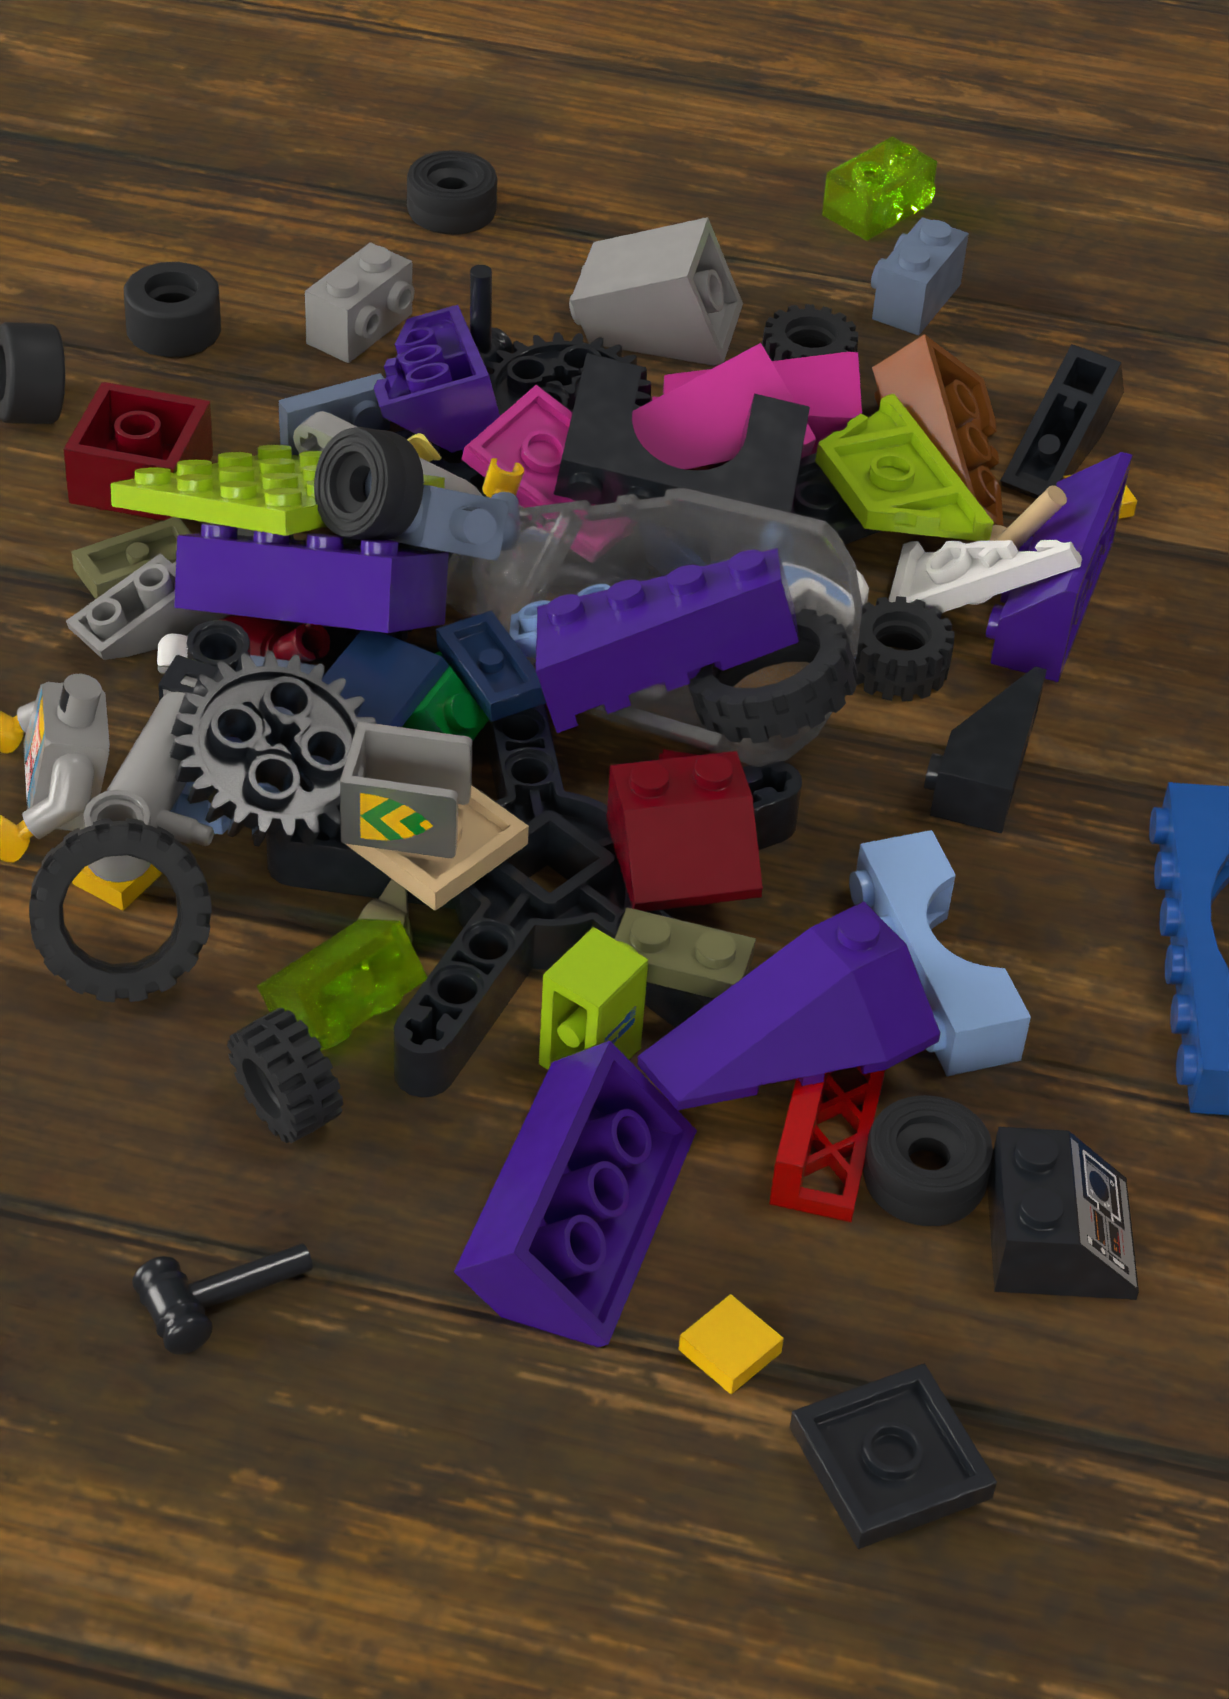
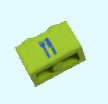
M593 927L543 974L539 1065L549 1069L551 1063L609 1040L630 1060L641 1049L648 959L639 954L629 944L617 941Z

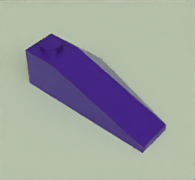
M862 902L806 930L638 1055L637 1065L676 1110L754 1096L758 1094L761 1085L799 1078L801 1085L805 1086L824 1082L825 1073L860 1066L863 1074L886 1070L938 1043L941 1033L907 944L865 902Z

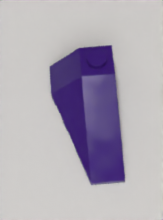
M458 304L407 319L395 342L397 356L396 358L387 359L384 365L387 377L386 379L377 380L373 387L382 416L415 434H424L428 441L451 453L459 450L464 451L465 446L500 417L487 369Z

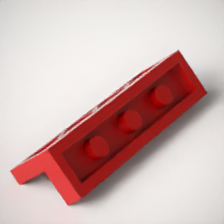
M860 1066L856 1067L868 1083L846 1093L829 1075L833 1072L825 1073L824 1082L802 1086L799 1078L796 1079L775 1161L769 1205L852 1222L864 1168L868 1136L875 1120L886 1070L863 1074ZM824 1095L829 1099L825 1103H823ZM863 1104L862 1112L856 1106ZM842 1114L857 1133L832 1144L817 1125ZM813 1146L817 1152L810 1155ZM852 1155L849 1165L844 1158ZM830 1166L845 1185L843 1195L802 1187L804 1178L822 1168Z

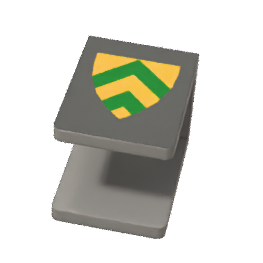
M358 721L340 780L341 843L442 858H454L458 839V804H468L471 797L472 739L467 736Z

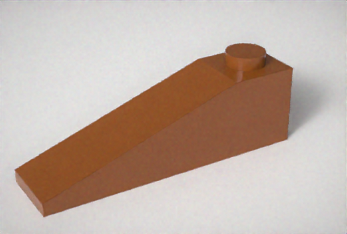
M924 334L872 367L878 388L875 391L876 402L880 407V401L883 397L895 394L993 520V525L1004 526L1001 486L990 471V468L999 464L998 451L988 444V437L997 432L985 381L976 372Z

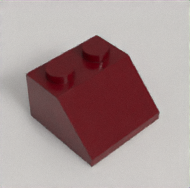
M737 751L610 765L606 821L632 909L647 912L762 897L763 886L753 797Z

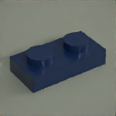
M492 610L436 629L437 648L491 722L546 703L536 669Z

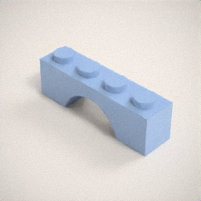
M933 831L862 843L859 849L857 869L851 872L849 877L851 897L855 906L865 902L907 944L941 1033L939 1042L926 1048V1050L936 1053L946 1076L1021 1061L1031 1016L1006 969L975 964L956 956L946 949L931 931V929L948 917L956 876Z

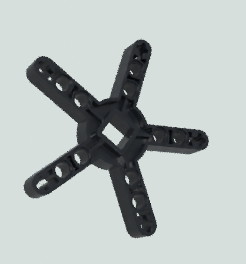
M544 704L493 722L488 720L483 727L498 799L495 802L529 826L528 844L441 906L443 908L456 909V914L463 930L397 1018L394 1025V1077L400 1089L409 1095L433 1097L448 1089L532 969L548 970L593 927L615 939L626 908L632 909L606 821L607 805L587 796L564 791ZM778 760L760 761L743 767L753 797L758 850L789 839L796 831L802 787V777L799 771L792 765ZM341 827L334 838L329 837L319 828L313 846L307 847L298 833H293L287 849L280 848L275 833H266L268 871L271 877L281 884L379 899L391 881L389 876L346 844L341 843ZM547 865L568 880L550 893L529 878ZM407 890L408 903L426 905ZM663 910L647 911L648 913L672 918ZM646 982L645 1005L675 1028L714 1000V998Z

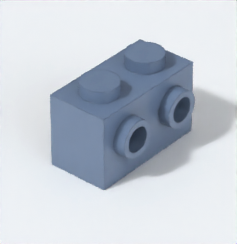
M922 217L908 234H901L894 251L887 259L881 258L873 271L871 287L876 289L872 319L919 336L961 285L969 233L952 228L943 221L929 220Z

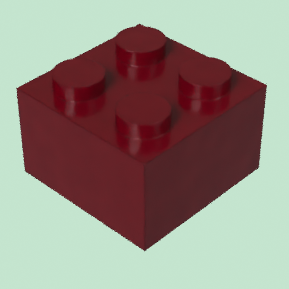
M102 382L63 449L69 503L93 507L99 510L147 517L153 520L164 521L173 518L172 516L113 507L111 502V483L134 479L135 470L140 468H167L171 470V473H175L177 471V462L210 461L213 456L210 401Z

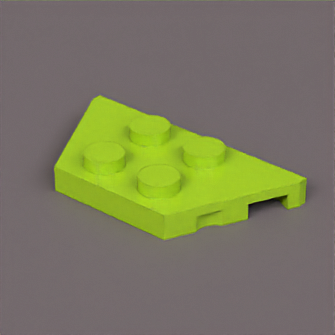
M895 394L883 397L880 401L879 411L869 418L860 413L847 423L845 429L834 431L818 443L815 461L865 529L971 541L990 540L994 524L993 520Z

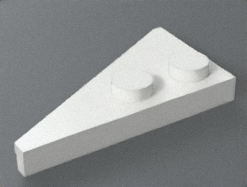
M1012 540L975 541L969 544L962 543L961 541H946L942 548L936 552H925L919 541H911L903 544L889 602H895L896 596L906 597L907 603L912 604L918 599L926 602L925 609L929 610L936 607L942 613L967 604L978 605L988 601L994 595L1081 566L1082 557L1076 551L1072 542L1062 543L1058 540H1040L1035 546L1037 551H1018Z

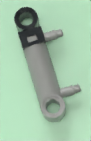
M212 620L197 625L189 633L186 642L187 658L176 655L158 684L159 703L107 791L93 797L86 805L83 814L84 828L92 826L93 822L101 819L111 818V821H126V818L142 820L146 825L155 828L159 826L173 834L174 839L186 844L195 843L201 846L210 845L214 836V830L211 826L201 824L194 818L171 812L187 782H178L175 778L181 761L170 757V751L176 736L171 734L177 714H181L179 709L185 693H193L197 679L201 674L212 679L216 666L220 661L229 665L236 672L241 654L247 653L250 657L249 637L241 626L231 621ZM124 855L104 857L88 865V867L96 876L106 881L119 883L132 881L142 876L151 863Z

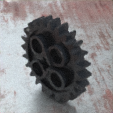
M555 332L552 342H545L538 335H533V345L529 347L519 341H514L513 354L498 350L496 351V362L485 361L484 365L490 377L500 416L535 385H538L573 412L587 353L637 365V356L634 354L622 357V346L619 344L604 349L602 337L588 344L583 343L582 333H577L572 341H564L561 333ZM642 367L633 411L651 402V381L647 380L646 367Z
M267 651L263 664L259 667H256L247 653L241 654L236 672L229 665L220 661L216 666L212 679L201 674L197 679L193 693H185L179 709L181 714L176 716L171 734L176 736L170 751L171 758L181 761L175 775L176 781L194 782L187 798L190 804L205 800L211 803L205 819L208 823L219 819L223 815L231 819L228 836L233 838L244 826L251 828L254 846L259 847L266 833H275L281 849H287L293 833H298L307 847L313 846L319 833V828L326 835L334 838L341 827L340 780L358 721L376 724L375 718L356 717L364 702L362 696L344 700L341 696L346 683L344 678L337 679L328 685L321 681L324 674V665L319 663L307 674L301 671L299 655L295 654L290 659L287 668L278 666L273 651ZM274 707H283L294 715H285ZM221 734H232L238 737L242 743L227 740ZM311 756L325 758L331 765H323L315 761ZM258 783L270 784L276 787L280 793L268 792Z

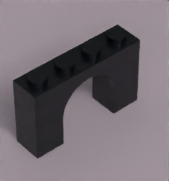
M587 353L554 495L570 498L582 504H595L628 512L636 517H649L683 525L695 531H708L742 539L754 545L763 544L779 548L791 514L810 407L754 393L743 428L739 453L732 460L717 468L696 471L680 469L668 465L650 454L642 446L635 434L632 413L643 366Z

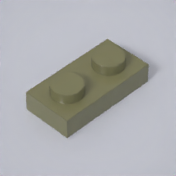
M173 517L72 551L73 569L94 598L97 599L160 553L172 564L176 562L177 535L192 533L180 518Z
M626 908L615 936V940L629 944L639 954L648 959V983L714 999L748 974L754 957L756 938L631 908Z

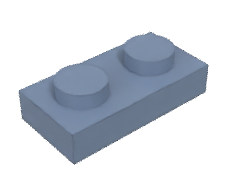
M379 373L278 400L280 445L291 446L292 455H298L299 453L293 439L295 429L313 414L321 411L330 413L357 427L389 430L390 421L383 418L373 388L377 380L385 378Z

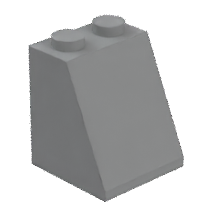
M706 217L593 242L585 265L582 266L581 275L575 290L570 296L569 305L574 322L582 326L589 344L595 339L602 337L604 347L610 348L619 344L622 346V350L714 366L724 363L743 302L709 218Z

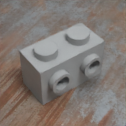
M370 242L305 290L306 344L346 363H350L412 314V302L414 299L412 261Z

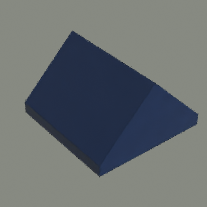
M361 630L322 677L321 681L329 685L337 679L344 678L346 683L341 693L344 700L362 696L364 702L356 717L375 718L376 724L402 727L449 665L442 656L382 632Z

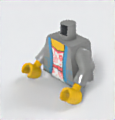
M73 674L68 676L62 683L46 682L41 684L36 700L19 707L15 717L0 711V752L5 754L12 753L21 743L24 732L26 733L23 745L27 810L22 813L23 820L16 825L0 815V860L13 863L19 860L28 848L30 837L32 836L41 839L56 829L70 831L77 828L83 829V814L86 805L93 797L101 793L110 746L106 695L100 683L89 675Z

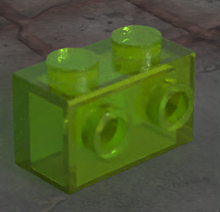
M892 136L827 172L822 215L867 241L931 204L936 189L934 180L937 161L918 151L915 146L904 143Z
M359 919L257 985V988L269 1012L278 1008H284L285 1011L290 1010L293 1012L297 1022L302 1020L308 1027L309 1035L317 1038L322 1046L320 1050H325L346 1040L354 1028L372 1016L386 1012L398 1005L405 994L427 979V975L400 920Z

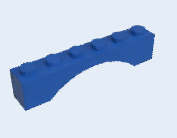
M1168 782L1162 807H1153L1149 838L1151 844L1160 846L1155 862L1154 882L1156 889L1165 890V897L1162 900L1160 909L1161 936H1170L1171 941L1165 959V980L1167 984L1176 985L1177 993L1173 996L1171 1004V1031L1173 1034H1181L1182 1044L1179 1046L1177 1053L1176 1078L1179 1085H1187L1190 1113L1229 1115V968L1218 949L1211 923V905L1219 892L1229 883V786Z

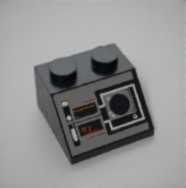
M998 1127L993 1149V1162L987 1184L994 1292L1137 1300L1139 1287L1127 1178L1070 1131Z

